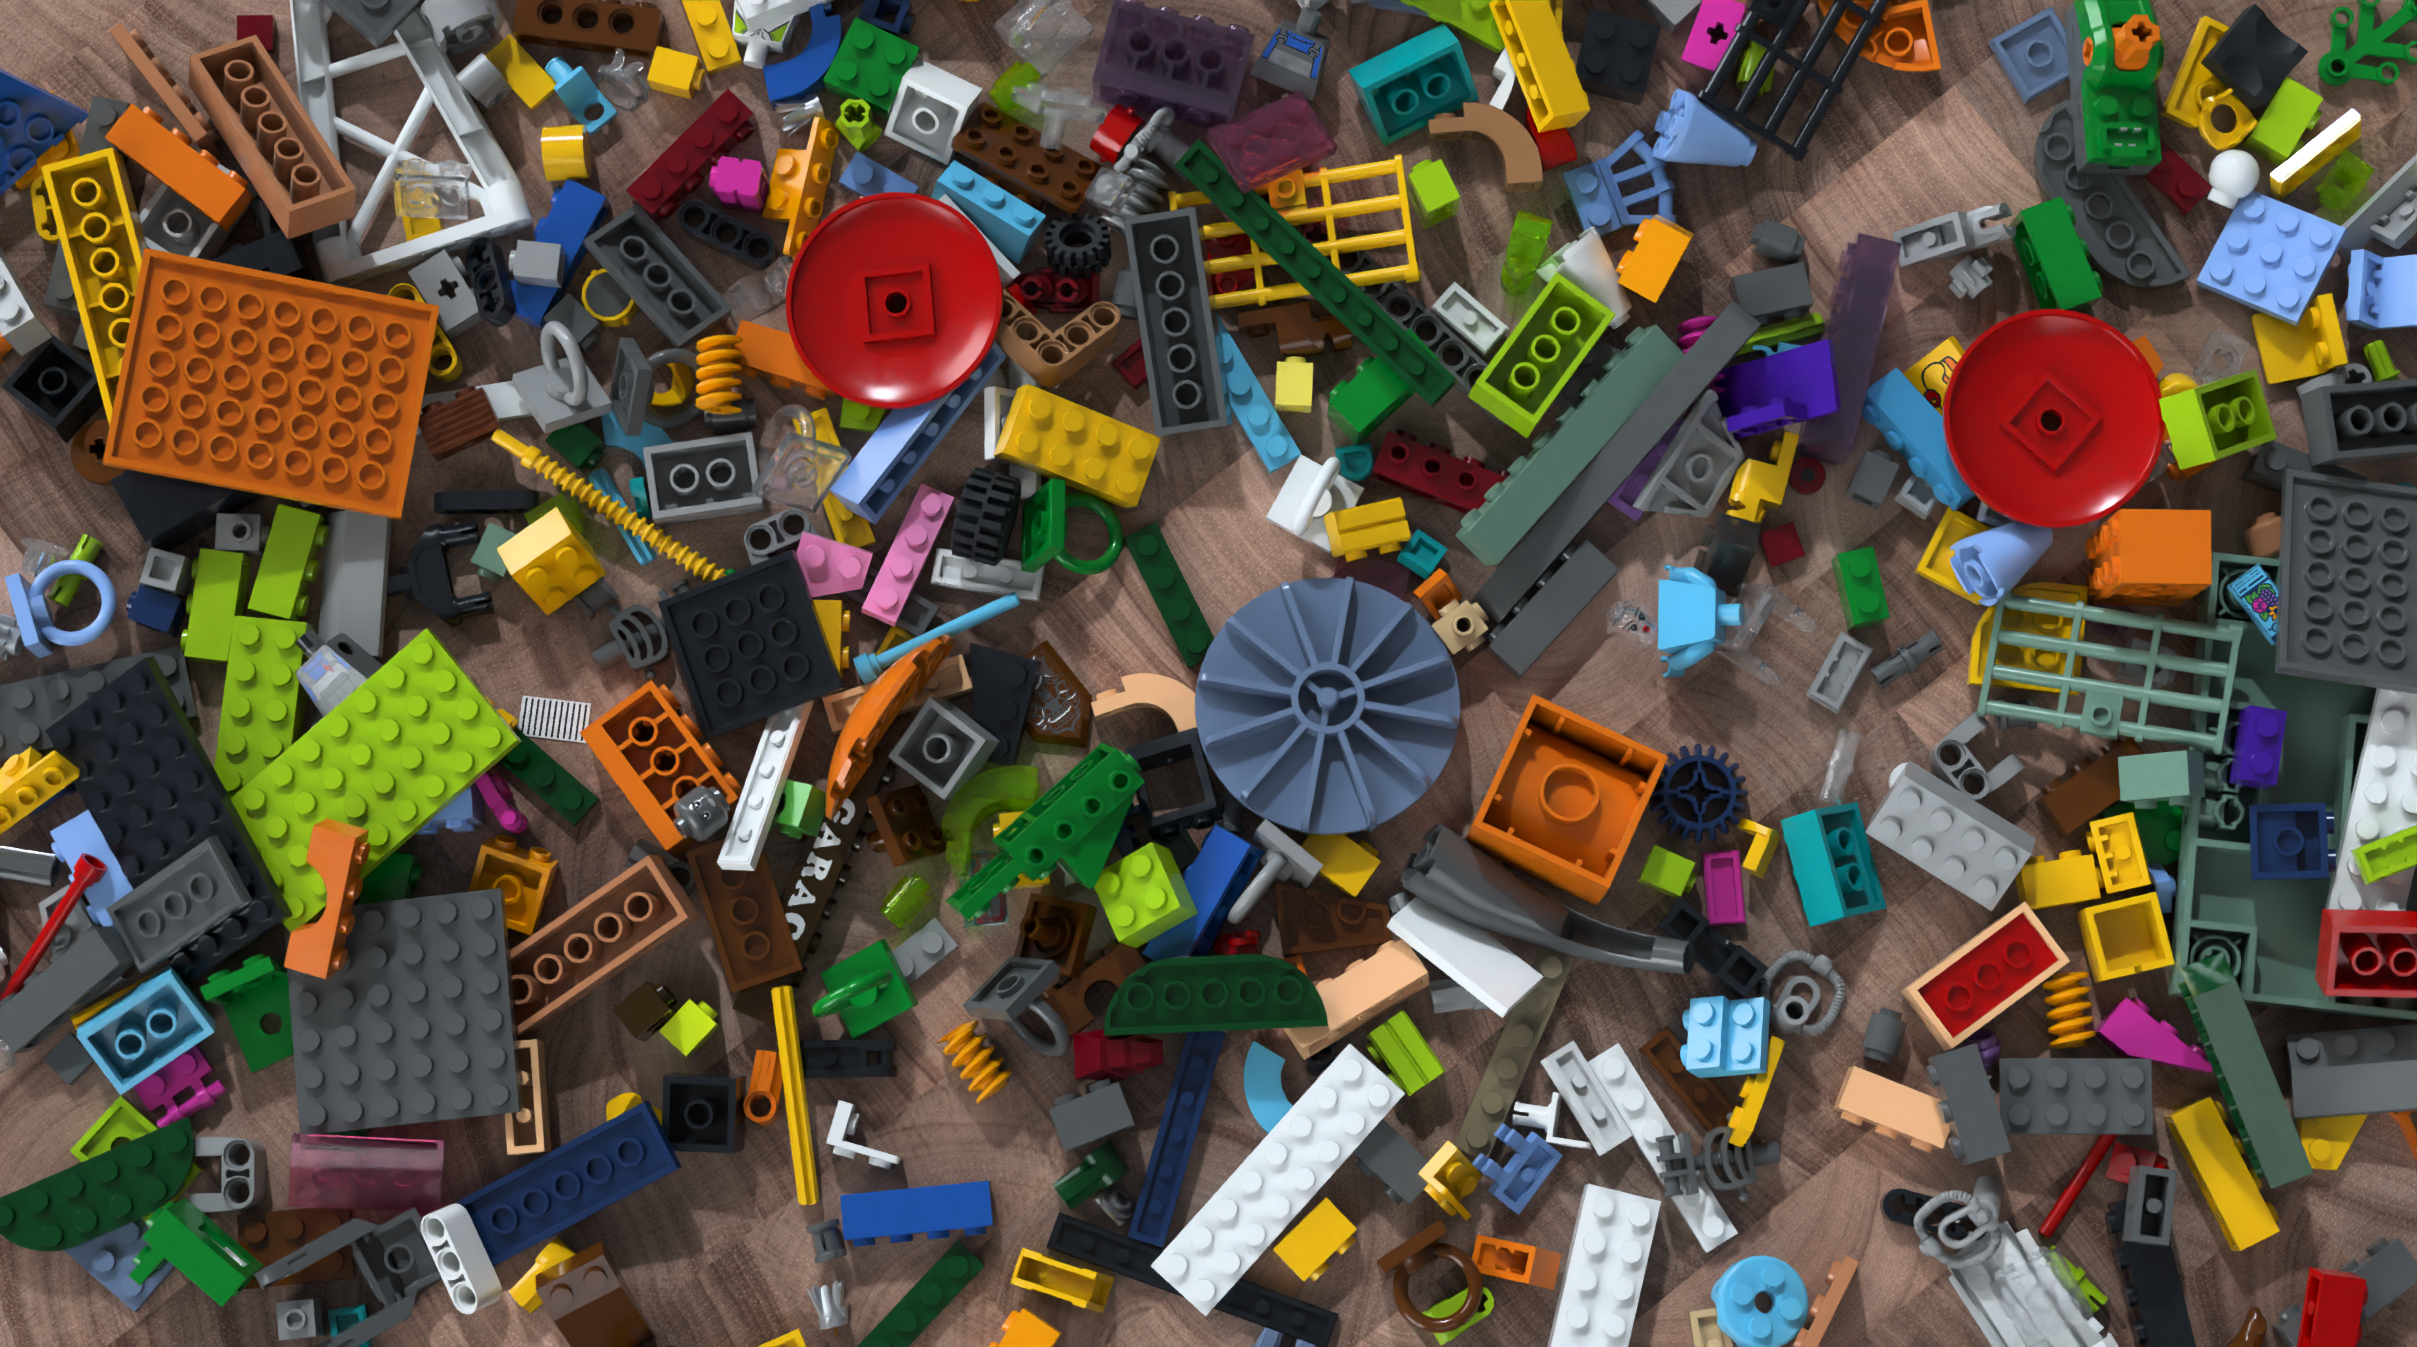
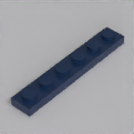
M1204 1031L1187 1032L1127 1236L1129 1238L1164 1247L1226 1032Z

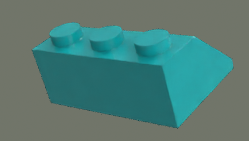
M1444 23L1348 70L1357 97L1383 146L1428 125V120L1434 119L1435 115L1452 113L1462 108L1463 103H1472L1479 100L1460 42Z
M1858 802L1814 809L1780 820L1783 838L1788 847L1793 865V875L1798 883L1803 901V911L1807 916L1809 927L1832 923L1887 908Z

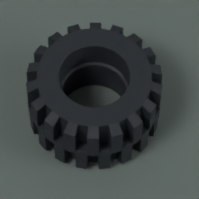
M976 467L970 473L963 488L953 523L950 541L952 555L997 566L1006 552L1014 528L1021 498L1019 478Z

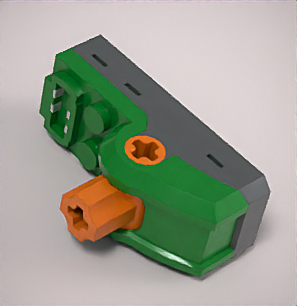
M2075 0L2064 12L2077 173L2146 175L2162 160L2155 81L2160 76L2163 68L2164 41L2152 0Z

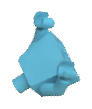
M1665 565L1664 570L1670 571V576L1668 580H1659L1658 649L1668 654H1674L1672 656L1660 657V662H1668L1669 665L1668 671L1662 674L1663 677L1678 678L1684 675L1687 668L1714 652L1716 645L1725 643L1726 626L1744 624L1745 609L1742 603L1726 604L1725 591L1717 588L1714 579L1694 567L1678 568Z

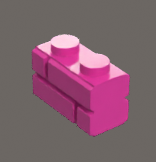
M722 156L718 160V167L712 166L709 187L714 188L713 195L719 197L724 209L741 211L744 208L746 212L762 214L767 198L769 181L760 161L743 159L740 162L738 158Z

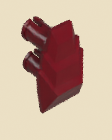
M1051 266L1035 267V271L1020 274L1015 278V284L1017 283L1022 289L1020 290L1021 295L1025 299L1030 300L1035 308L1047 309L1049 313H1082L1093 304L1100 302L1101 272L1096 274L1092 270L1091 277L1085 278L1084 273H1080L1078 279H1073L1072 273H1068L1067 277L1060 275V270L1055 273Z
M1104 1029L1073 1034L1075 1079L1105 1080L1109 1078V1080H1128L1127 1076L1142 1074L1144 1069L1164 1063L1163 1040L1145 1037L1142 1034L1104 1036Z

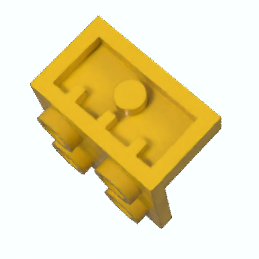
M2332 293L2319 295L2310 302L2298 327L2265 313L2254 314L2251 317L2267 385L2329 374L2348 364Z

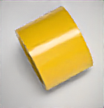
M586 125L543 127L541 132V149L546 180L562 181L567 180V178L571 180L589 179L591 176V155Z

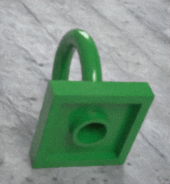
M1051 478L1023 503L1021 571L1035 573L1054 558L1060 565L1074 573L1095 575L1108 570L1118 560L1124 541L1122 526L1112 508L1100 498L1084 492L1065 494V480ZM1071 507H1085L1094 511L1104 521L1109 534V544L1106 552L1100 558L1089 561L1081 560L1071 555L1064 548V540L1068 531V517L1065 514V510Z
M882 939L820 973L829 994L814 1003L811 1011L817 1018H823L839 1012L852 1039H855L919 1004L886 939Z

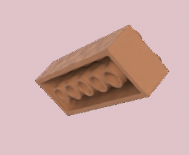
M257 35L189 56V86L288 240L354 217L355 186Z
M662 855L646 856L509 951L517 1040L526 1038L701 917Z

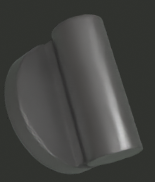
M1116 1186L1106 1188L1093 1201L1117 1228H1120L1134 1213V1203L1131 1196L1125 1190Z

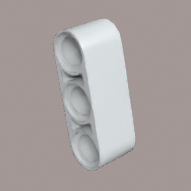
M455 1203L424 1216L421 1221L423 1238L457 1310L467 1315L496 1303L502 1295V1287L466 1208Z

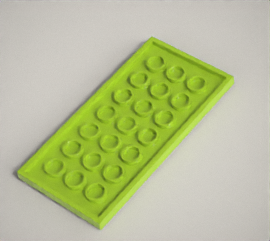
M428 628L414 638L230 798L293 916L283 922L290 932L301 925L314 922L324 913L327 904L325 883L317 870L306 862L312 829L315 824L329 818L369 830L367 843L370 844V853L367 861L361 867L359 878L364 879L522 742L433 631Z

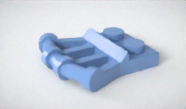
M1639 129L1629 136L1607 158L1598 159L1596 162L1563 173L1562 179L1583 232L1594 226L1602 238L1630 227H1639L1645 218L1651 220L1655 215H1629L1627 208L1658 197V215L1676 224V215H1673V191L1676 188L1673 181L1667 178L1664 170L1667 166L1665 161L1652 156L1653 149L1643 140L1645 136ZM1632 149L1645 162V164L1614 175L1611 170ZM1651 174L1655 184L1654 187L1622 198L1618 185Z

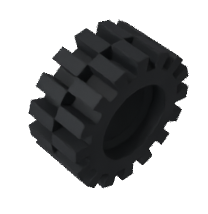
M1077 212L1072 214L1070 219L1066 215L1060 216V223L1054 220L1051 222V228L1047 227L1045 231L1047 262L1055 273L1060 270V275L1067 277L1068 273H1072L1073 279H1078L1079 274L1084 273V277L1087 278L1091 277L1092 270L1098 274L1102 271L1101 266L1106 268L1109 264L1108 259H1111L1110 231L1105 222L1101 223V218L1095 216L1091 220L1089 213H1084L1082 218L1078 217ZM1077 243L1088 244L1079 248L1069 247Z

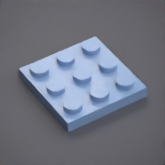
M2252 191L2244 198L2238 200L2197 279V286L2298 327L2346 235V228Z

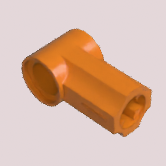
M756 1050L749 1091L744 1100L743 1109L746 1116L752 1122L760 1126H768L773 1124L780 1115V1099L783 1089L780 1056L778 1052ZM762 1098L769 1099L771 1102L770 1112L764 1117L754 1116L753 1106L755 1102Z

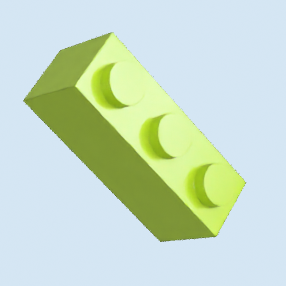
M278 503L248 604L249 610L255 614L298 622L300 616H305L309 605V596L306 595L310 581L314 582L318 575L320 563L316 560L320 546L324 547L326 545L330 529L326 525L327 519L321 514Z
M200 548L199 558L195 557L193 560L191 573L192 578L195 579L194 592L189 593L186 602V613L190 615L188 629L183 630L180 643L184 656L191 661L221 665L228 664L234 615L243 616L252 559L244 553Z

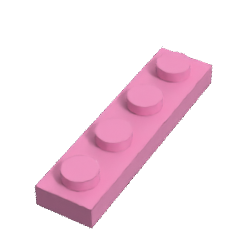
M921 483L862 606L861 613L893 627L896 626L953 506L955 497Z

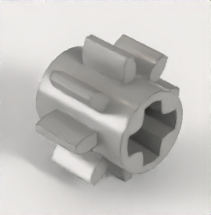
M1969 255L1949 272L1954 280L1948 287L1959 299L1968 295L1972 300H1975L1994 283L1988 277L1994 268L1983 256L1974 261Z
M0 613V659L7 661L9 654L15 656L20 654L24 647V642L17 619Z

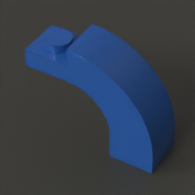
M821 2L809 7L812 20V34L808 45L798 56L785 62L762 66L769 101L774 111L777 106L776 102L803 99L807 94H818L825 87L823 79L845 38L840 14L831 16L833 15L831 2L825 4Z

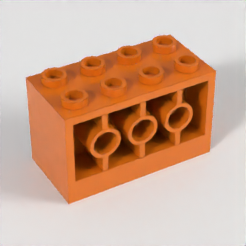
M2120 509L2093 531L2091 537L2086 539V559H2091V573H2088L2086 576V586L2088 587L2087 595H2092V605L2179 607L2212 585L2211 510Z
M650 680L579 733L664 849L672 856L677 857L698 840L692 836L686 839L677 831L673 824V820L676 819L674 804L686 795L690 788L693 789L697 786L710 788L713 786L729 804L730 810L727 811L729 819L735 813L743 788L730 772L725 775L721 772L719 768L724 765V762L708 742L702 746L698 741V738L703 734L686 713L680 716L676 711L681 707V704L665 684L658 687ZM647 730L654 731L652 733L653 737L649 741L642 740L643 734ZM667 760H676L673 769L670 771L663 770L665 767L664 763Z

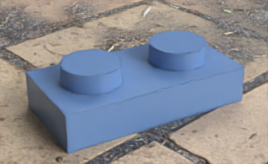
M858 151L839 179L841 186L862 197L887 192L915 194L919 192L918 186Z

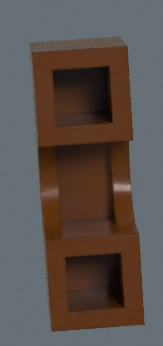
M1116 938L1100 950L1103 957L1091 965L1088 960L1082 963L1078 979H1072L1063 987L1056 983L1041 995L1042 999L1063 1020L1068 1029L1070 1039L1073 1038V1034L1080 1033L1096 1021L1085 1003L1086 994L1093 985L1107 982L1119 988L1124 980L1133 972L1146 965V962L1134 947L1120 943Z

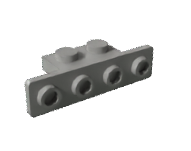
M2417 154L2342 225V227L2346 228V235L2338 248L2342 258L2349 261L2351 259V250L2362 249L2372 238L2399 250L2417 232Z

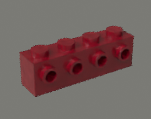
M727 89L626 189L631 200L638 204L656 224L663 218L667 219L679 207V202L688 193L695 192L703 184L704 177L711 171L712 166L718 167V160L722 156L729 157L730 151L739 142H745L753 134L758 125L754 113Z
M1397 430L1396 433L1387 432L1371 473V477L1465 515L1474 508L1478 510L1486 502L1484 498L1485 493L1497 482L1502 484L1510 475L1508 471L1498 470L1497 473L1484 469L1485 464L1472 457L1465 456L1461 460L1451 456V451L1442 445L1431 443L1428 447L1416 442L1417 437L1403 430Z

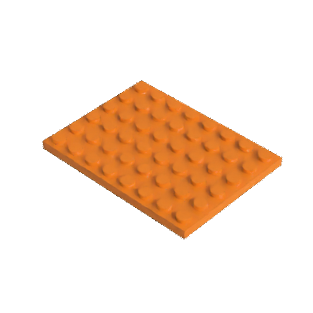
M144 248L103 465L401 520L440 306Z

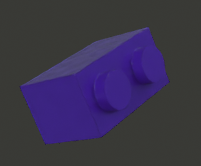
M2253 705L2240 710L2229 783L2265 790L2277 785L2287 711Z

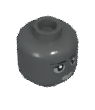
M697 786L674 804L676 819L673 820V824L684 838L687 839L692 836L698 841H704L727 824V811L730 810L726 799L715 787Z

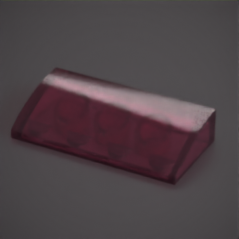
M293 1133L288 1206L405 1212L415 1207L418 1213H432L440 1209L444 1141Z

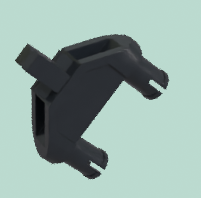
M471 521L446 528L439 524L430 525L424 531L408 558L407 566L401 567L402 575L388 578L387 595L390 597L406 594L407 600L416 599L451 627L459 626L460 623H463V619L494 614V605H491L493 600L490 591L461 598L455 595L447 558L450 548L480 543V535H477V532H479L477 522Z

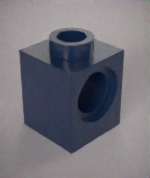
M140 584L138 591H133L128 599L126 611L129 613L127 618L136 624L176 638L186 614V602L178 597Z

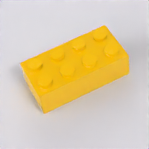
M1027 384L1017 388L993 456L1047 478L1065 480V485L1127 509L1138 504L1161 438Z

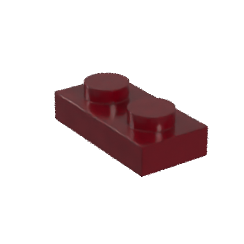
M2160 138L2162 160L2149 173L2142 176L2178 210L2186 215L2211 190L2212 186Z

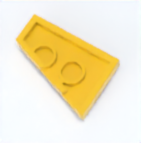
M2206 15L2200 18L2160 115L2192 130L2198 127V118L2202 111L2204 99L2218 93H2224L2229 89L2201 64V61L2229 29L2228 26Z

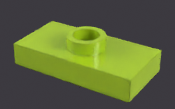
M2417 825L2351 850L2365 885L2417 866Z

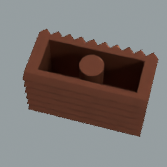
M475 386L466 387L455 393V400L446 404L436 401L421 409L423 414L419 417L418 426L431 455L437 462L465 449H469L485 440H489L498 428L503 430L492 403L482 387L477 390Z

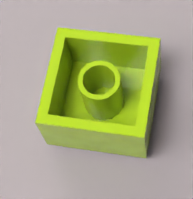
M1154 842L1148 843L1103 869L1094 886L1118 942L1134 948L1140 947L1198 914L1170 849Z

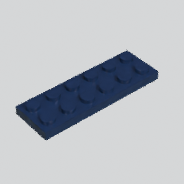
M645 1101L455 1203L466 1208L492 1266L495 1267L682 1168L650 1102Z

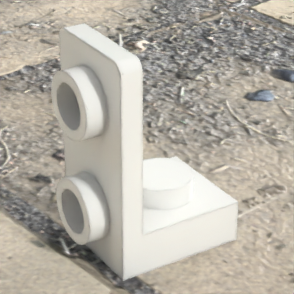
M839 1100L826 1141L827 1144L834 1145L833 1153L854 1159L856 1152L870 1156L869 1164L890 1169L891 1162L900 1165L901 1157L846 1141L847 1134L854 1135L860 1114L854 1113L856 1105Z

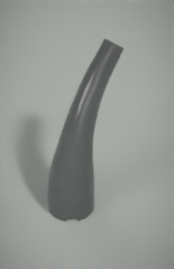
M1441 823L1433 826L1424 835L1423 839L1428 841V843L1421 848L1417 855L1414 853L1410 855L1401 875L1400 881L1404 883L1402 887L1457 919L1486 930L1564 954L1615 966L1688 975L1693 968L1695 949L1692 942L1627 930L1578 912L1550 898L1517 876L1494 857Z

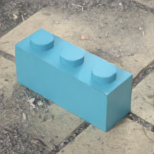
M955 160L936 181L931 198L939 200L946 194L1004 256L1017 264L1022 261L1035 245L1046 218L1045 214Z

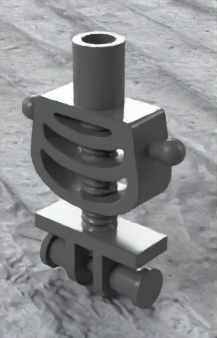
M688 579L674 584L671 590L676 592L677 595L691 590L688 586ZM665 589L658 592L662 600L670 598ZM610 604L608 612L614 615L615 618L609 622L608 627L615 640L592 652L597 664L604 671L627 659L635 672L645 670V679L647 681H654L656 673L652 667L665 662L670 654V640L663 617L658 619L650 609L643 605H632L621 612L617 604ZM642 614L648 616L654 622L644 627L634 616ZM627 622L632 623L639 630L638 632L635 631V634L631 633L623 624ZM620 633H623V634L626 635L625 639H623V638L621 637V634H620ZM661 636V650L656 654L652 640ZM644 643L647 646V657L643 659L640 649L641 645L644 646ZM631 651H634V658L631 655Z
M1732 1112L1727 1114V1122H1729ZM1717 1127L1705 1134L1701 1143L1700 1154L1693 1155L1690 1132L1678 1134L1680 1153H1675L1674 1135L1656 1137L1655 1140L1658 1142L1660 1156L1656 1157L1657 1162H1665L1666 1172L1659 1173L1660 1179H1664L1666 1190L1664 1197L1684 1195L1679 1183V1177L1684 1176L1687 1195L1699 1193L1696 1171L1703 1169L1706 1180L1715 1190L1725 1192L1737 1188L1739 1200L1747 1202L1750 1199V1194L1746 1191L1745 1185L1756 1182L1755 1166L1780 1163L1781 1156L1778 1142L1771 1141L1751 1144L1749 1137L1742 1148L1731 1144V1151H1727L1728 1140L1733 1128ZM1716 1135H1719L1717 1152L1711 1153L1712 1141ZM1682 1160L1683 1170L1674 1171L1673 1161ZM1732 1165H1733L1734 1171H1735V1173H1736V1175H1737V1177H1738L1739 1179H1737V1178L1734 1176V1174H1733V1172H1732V1170H1731V1168H1730ZM1713 1168H1719L1723 1179L1727 1183L1722 1182L1717 1177Z

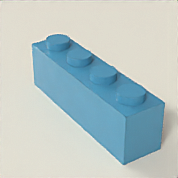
M1897 367L1864 391L1858 404L1862 417L1867 423L1875 425L1884 435L1888 446L1892 450L1901 453L1917 477L1926 480L1933 488L1935 497L1942 504H1947L1955 512L1976 496L1962 480L1951 460L1944 437L1943 417Z

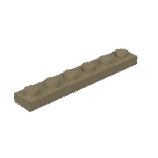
M1539 947L1531 967L1540 973L1543 979L1531 993L1512 1009L1454 1141L1453 1145L1460 1151L1476 1158L1482 1153L1489 1158L1497 1140L1494 1133L1502 1123L1504 1124L1575 958L1561 952Z

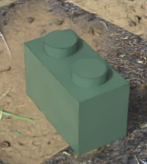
M2183 750L2118 757L2120 801L2134 803L2135 809L2157 808V802L2169 801V806L2192 805V798L2205 797L2203 753Z

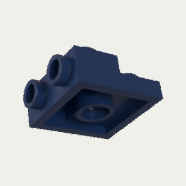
M2326 803L2249 805L2252 881L2329 880V872L2336 871L2335 849H2328L2327 834H2335L2334 812H2326Z

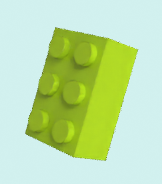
M2256 369L2218 379L2158 399L2161 407V416L2167 426L2172 443V452L2177 459L2180 470L2216 461L2277 439Z

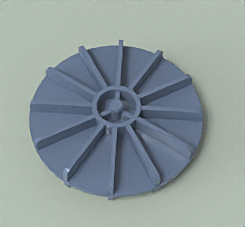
M1346 576V579L1312 578L1291 583L1287 581L1282 582L1280 586L1251 600L1227 619L1225 625L1215 636L1207 650L1201 665L1196 686L1195 718L1201 746L1210 767L1227 791L1245 809H1249L1263 819L1266 818L1273 824L1301 832L1303 835H1340L1366 829L1372 830L1376 826L1390 821L1405 812L1429 791L1446 766L1455 744L1460 718V692L1450 654H1448L1445 645L1435 630L1414 609L1411 603H1406L1381 588L1355 581L1354 577Z

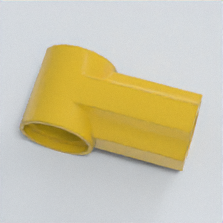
M556 1237L536 1257V1263L508 1292L517 1303L530 1314H533L543 1304L536 1291L535 1275L576 1255V1253L559 1237Z

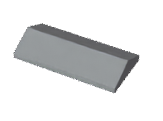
M348 510L327 514L326 525L330 529L324 548L318 636L324 643L338 634L344 633L373 658L382 657L391 518Z

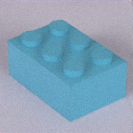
M171 963L79 1024L76 1037L119 1094L122 1095L215 1032V1019L192 988L185 984Z

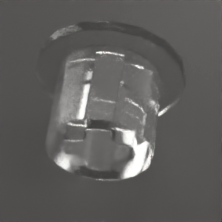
M28 537L21 538V544L27 548L20 570L25 574L37 577L45 568L57 563L59 556L68 555V550L48 541Z

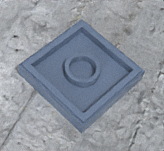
M2052 6L1993 38L1988 43L2024 104L2069 80L2066 30Z

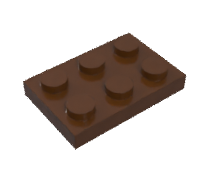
M351 1204L237 1215L239 1244L264 1265L261 1268L263 1269L352 1219ZM347 1244L269 1287L356 1278V1265L351 1255L350 1245ZM254 1277L244 1289L261 1287Z

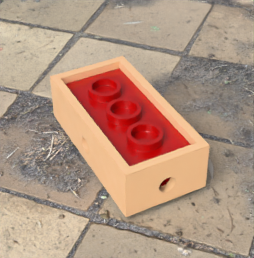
M2024 901L2006 912L1900 992L1943 1050L1947 1051L1968 1038L2069 963L2070 960Z

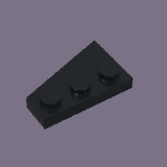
M970 643L975 722L1000 740L987 761L1015 768L1042 661Z

